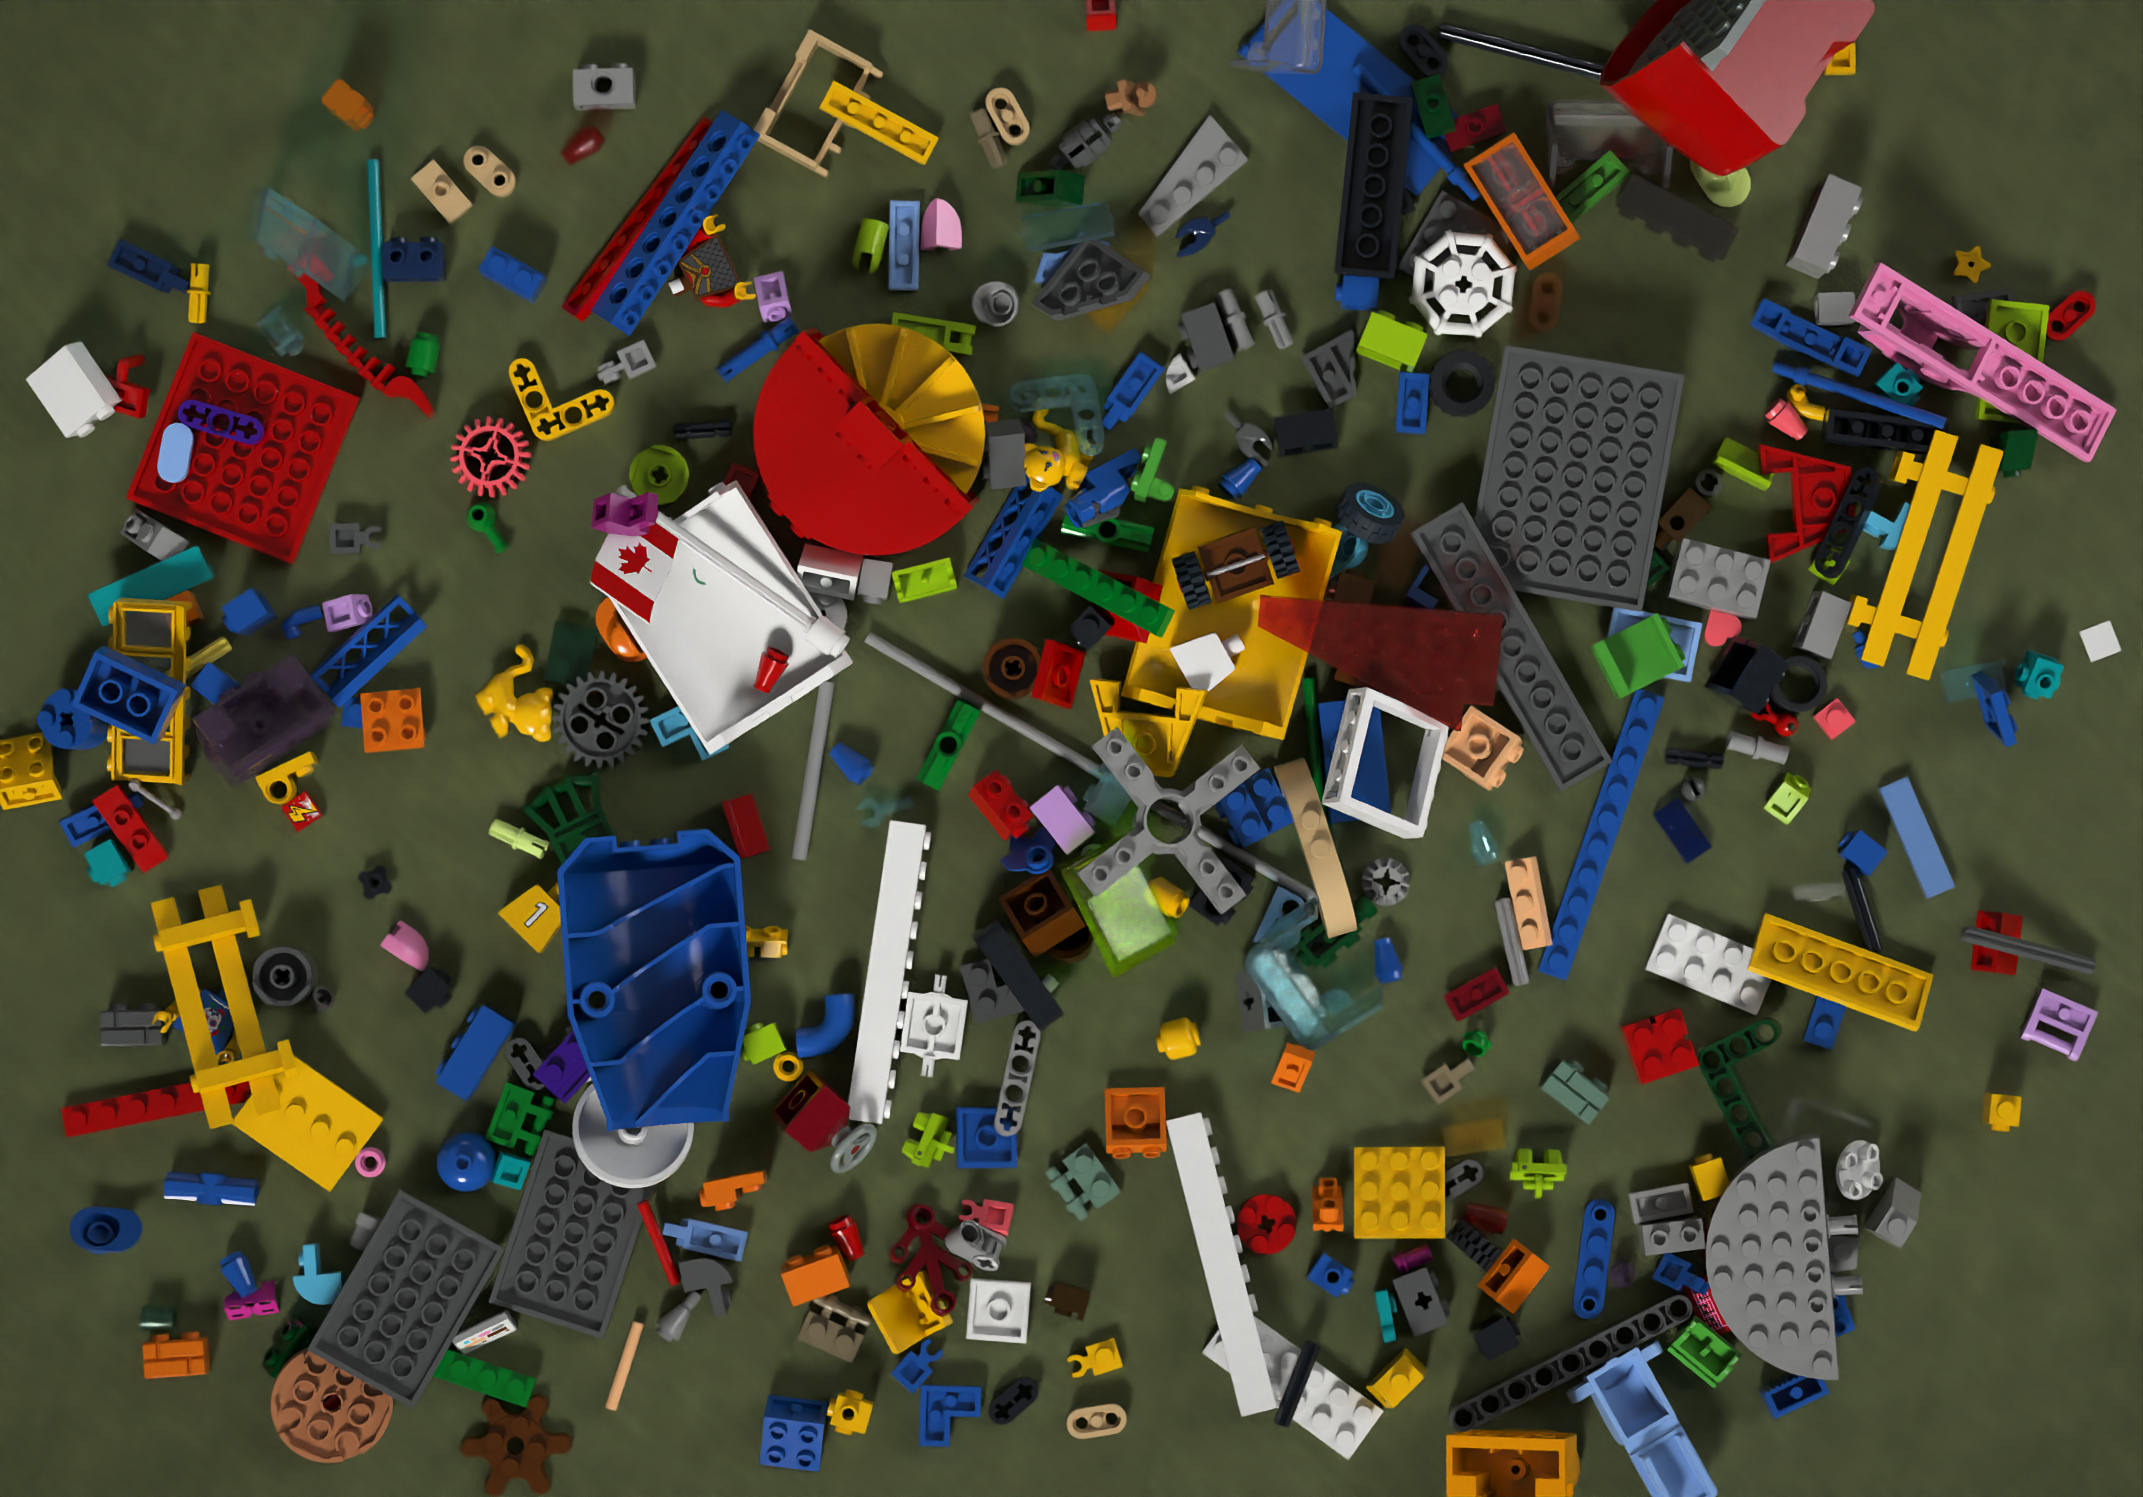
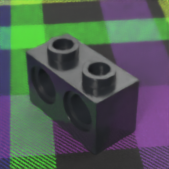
M1223 857L1221 863L1228 872L1235 873L1240 878V887L1246 894L1241 899L1244 901L1254 888L1250 884L1253 877L1226 857ZM1200 888L1188 906L1217 927L1221 922L1227 925L1236 910L1231 907L1223 914H1210L1205 906L1208 897Z
M1500 1312L1469 1329L1482 1355L1488 1361L1520 1344L1517 1336L1521 1332L1515 1321L1510 1316L1505 1317Z

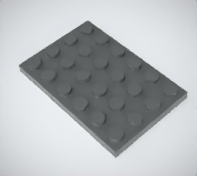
M545 1129L489 1303L604 1339L643 1221L637 1203L645 1199L649 1201L654 1185L642 1188H623L599 1179L588 1170L579 1158L573 1137Z
M399 1190L307 1350L414 1409L505 1249Z

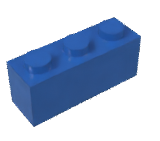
M487 1004L482 1005L480 1009L478 1007L474 1008L467 1020L471 1024L465 1034L461 1032L458 1034L451 1046L455 1050L449 1060L444 1058L435 1072L439 1076L436 1080L437 1084L465 1101L471 1099L517 1024Z

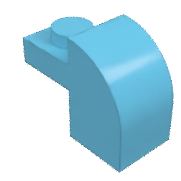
M1907 502L1901 504L1892 521L1871 511L1863 531L1877 538L1879 535L1884 536L1878 547L1885 550H1896L1910 504Z
M307 1243L302 1245L303 1251H299L298 1261L300 1269H304V1274L293 1276L296 1290L309 1302L320 1305L333 1304L346 1282V1271L321 1272L320 1244Z

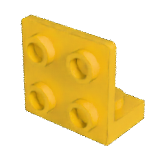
M42 732L0 740V804L3 810L63 799L62 788L54 774L53 745L48 742Z

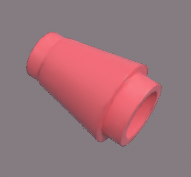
M1778 398L1764 413V416L1768 418L1767 423L1787 434L1795 441L1800 440L1809 429L1788 400L1784 401L1782 398Z

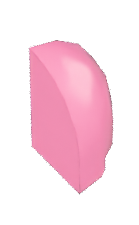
M939 198L934 199L927 207L922 220L920 250L935 251V247L938 246L949 248V251L962 249L961 223L955 209L947 201Z
M399 921L393 932L386 936L380 946L412 967L424 972L429 961V949L425 939L416 930Z

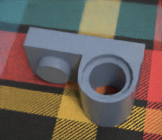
M1277 886L1252 941L1262 946L1265 945L1266 941L1272 943L1279 926L1274 924L1276 919L1287 923L1300 920L1305 913V903L1303 900L1288 890ZM1287 900H1293L1298 904L1299 911L1294 917H1287L1282 911V906Z

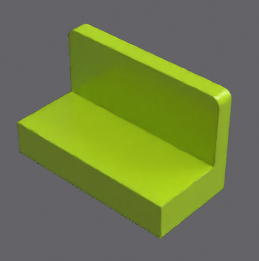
M1728 437L1723 439L1711 465L1763 491L1767 490L1772 483L1770 481L1774 474L1760 475L1758 452Z

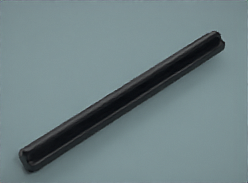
M1447 22L1441 23L1438 37L1443 40L1600 80L1601 71L1605 66V63Z

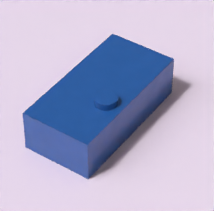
M1346 700L1317 704L1325 785ZM1373 706L1351 798L1391 814L1380 709ZM1328 807L1330 824L1361 821Z

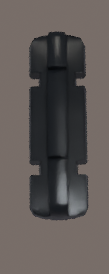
M718 420V423H714V421L690 422L689 425H686V423L673 424V437L676 440H685L687 437H691V439L713 438L715 435L727 437L732 434L730 420Z
M1669 747L1665 750L1664 761L1666 764L1677 765L1681 763L1683 766L1702 768L1709 766L1711 769H1721L1724 764V754L1717 752L1708 754L1707 751L1689 749L1679 751V748Z

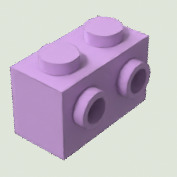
M1057 785L1033 804L1030 809L1068 855L1098 832L1094 828L1097 822L1087 810L1082 812L1075 804L1078 798L1068 786L1063 789L1061 785Z

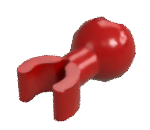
M1769 703L1765 706L1766 712L1769 715H1757L1753 712L1751 714L1754 720H1767L1774 724L1777 733L1785 737L1793 735L1798 729V720L1793 714L1783 713L1780 715L1770 709ZM1794 725L1796 726V729L1794 731H1790L1788 729V726Z

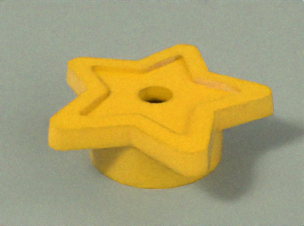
M1975 246L1969 252L1956 250L1954 253L1958 263L1953 275L1968 277L1973 284H1977L1980 272L1991 267L1989 262L1981 258L1980 246ZM1973 262V267H1969L1968 263Z

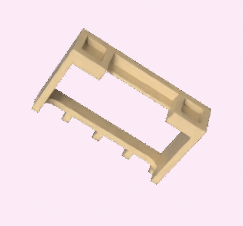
M809 29L795 54L796 61L770 108H765L754 131L760 134L757 141L819 175L827 177L829 172L825 168L820 167L828 150L837 154L841 152L842 148L834 144L833 141L843 123L851 128L854 127L837 119L814 160L770 137V132L818 46L864 70L853 91L867 99H870L871 96L864 93L862 89L869 76L873 75L881 79L884 73L874 68L871 62Z

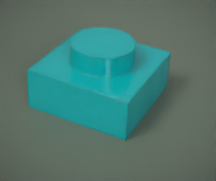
M500 1151L491 1181L495 1184L521 1190L531 1162L527 1158Z

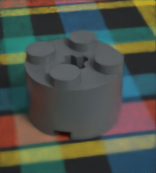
M280 946L271 948L259 956L253 968V987L255 992L266 1003L279 1007L295 1006L306 1001L316 988L319 979L316 964L311 956L297 947ZM281 970L290 972L288 976L289 982L280 981L282 978Z

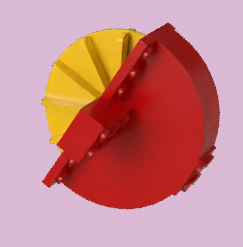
M890 324L857 325L836 331L825 337L818 329L813 327L802 331L770 370L762 386L754 415L753 438L756 461L762 480L769 492L767 497L771 502L768 505L778 516L781 517L784 514L792 522L789 525L790 528L801 539L804 536L808 540L813 538L835 549L861 555H890L906 552L923 546L946 533L981 501L971 490V486L978 474L985 447V419L982 404L973 381L964 367L946 348L933 339L909 328Z

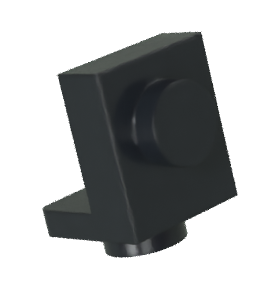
M1093 603L1067 630L1072 634L1073 640L1079 646L1085 647L1089 651L1115 623Z

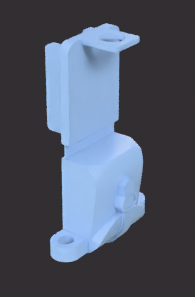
M1657 1339L1640 1348L1636 1346L1619 1357L1607 1360L1600 1368L1583 1377L1582 1382L1566 1392L1572 1404L1591 1395L1613 1438L1626 1448L1651 1497H1716L1717 1488L1647 1364V1361L1663 1352Z

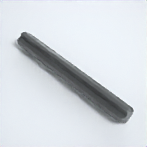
M1965 925L1961 929L1960 939L1967 943L2086 974H2092L2095 971L2096 960L2091 957Z

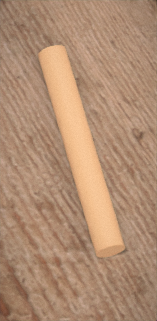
M632 1322L605 1405L607 1409L617 1410L644 1324L641 1322Z

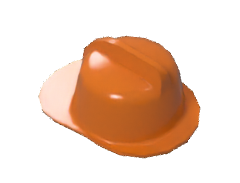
M608 597L603 600L596 611V625L611 651L619 659L626 662H639L646 659V654L610 598Z

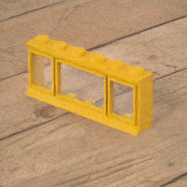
M119 598L109 608L108 618L109 623L113 624V635L109 637L108 647L186 684V671L191 665V658L186 656V641L191 637V627H186V613L192 608V602ZM190 686L185 687L164 737L155 745L109 724L107 739L108 742H112V754L108 755L107 770L111 772V781L137 779L142 782L183 785L190 779V773H184L185 759L189 757L190 752L189 745H185V730L190 725V716H185V701L190 697Z

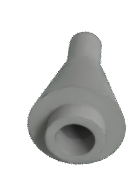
M691 1291L681 1305L679 1304L655 1322L659 1327L656 1332L669 1343L672 1339L679 1341L691 1315L690 1312L702 1297L697 1292Z

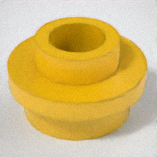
M792 1051L780 1053L775 1058L773 1064L776 1076L783 1081L796 1080L802 1074L804 1068L802 1058H798L797 1053ZM787 1060L794 1063V1069L791 1072H787L783 1068V1064Z

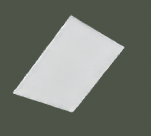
M2110 620L2079 632L2091 662L2122 651Z

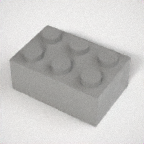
M1828 174L1819 183L1785 264L1786 266L1817 279L1824 273L1828 274L1831 269H1834L1840 253L1836 251L1837 247H1840L1842 242L1846 241L1852 225L1847 223L1854 214L1858 213L1863 202V197L1859 196L1862 187L1831 174Z
M1683 538L1677 545L1664 599L1752 621L1757 618L1771 560Z

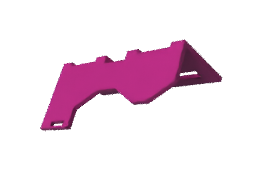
M275 1280L261 1282L259 1290L244 1298H241L238 1292H232L224 1298V1309L229 1321L248 1318L253 1313L258 1316L279 1313L280 1311L275 1301ZM271 1301V1303L259 1304L260 1302ZM254 1302V1305L251 1307L245 1305L246 1303ZM241 1306L240 1308L229 1309V1307Z

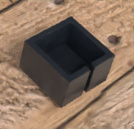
M1734 636L1704 687L1728 704L1758 714L1767 705L1769 695L1776 684L1783 679L1789 662L1763 644Z

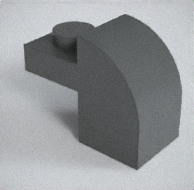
M696 1257L680 1261L678 1264L684 1293L708 1288L714 1317L726 1315L728 1313L727 1307H732L729 1289L724 1290L723 1284L734 1281L729 1268L723 1262L712 1257Z

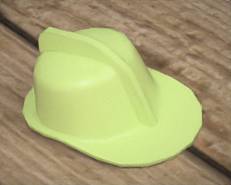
M1690 160V168L1695 179L1714 204L1721 207H1733L1741 204L1747 198L1751 189V179L1746 168L1727 176H1718Z

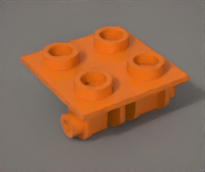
M421 688L360 693L365 753L425 748L424 741L427 739L426 729H423Z

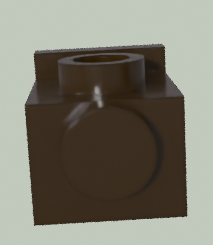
M1056 1280L1055 1287L1048 1286L1044 1303L1055 1307L1054 1313L1071 1317L1072 1313H1077V1320L1083 1321L1091 1290Z

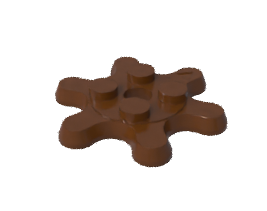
M533 1394L528 1407H524V1409L518 1412L509 1411L501 1399L488 1396L483 1400L481 1409L489 1421L488 1430L481 1436H466L460 1443V1451L467 1458L482 1457L489 1463L490 1473L484 1481V1490L488 1495L493 1497L500 1496L505 1491L509 1481L515 1478L525 1480L530 1490L537 1495H543L550 1490L552 1481L544 1470L545 1460L552 1454L563 1455L568 1453L573 1446V1440L566 1432L551 1433L544 1428L543 1417L549 1408V1401L543 1394ZM518 1437L522 1439L524 1450L521 1453L514 1454L508 1450L510 1438Z

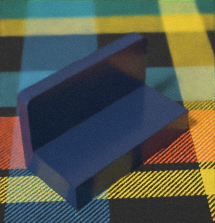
M1425 564L1402 599L1422 612L1429 614L1438 600L1418 588L1430 569Z

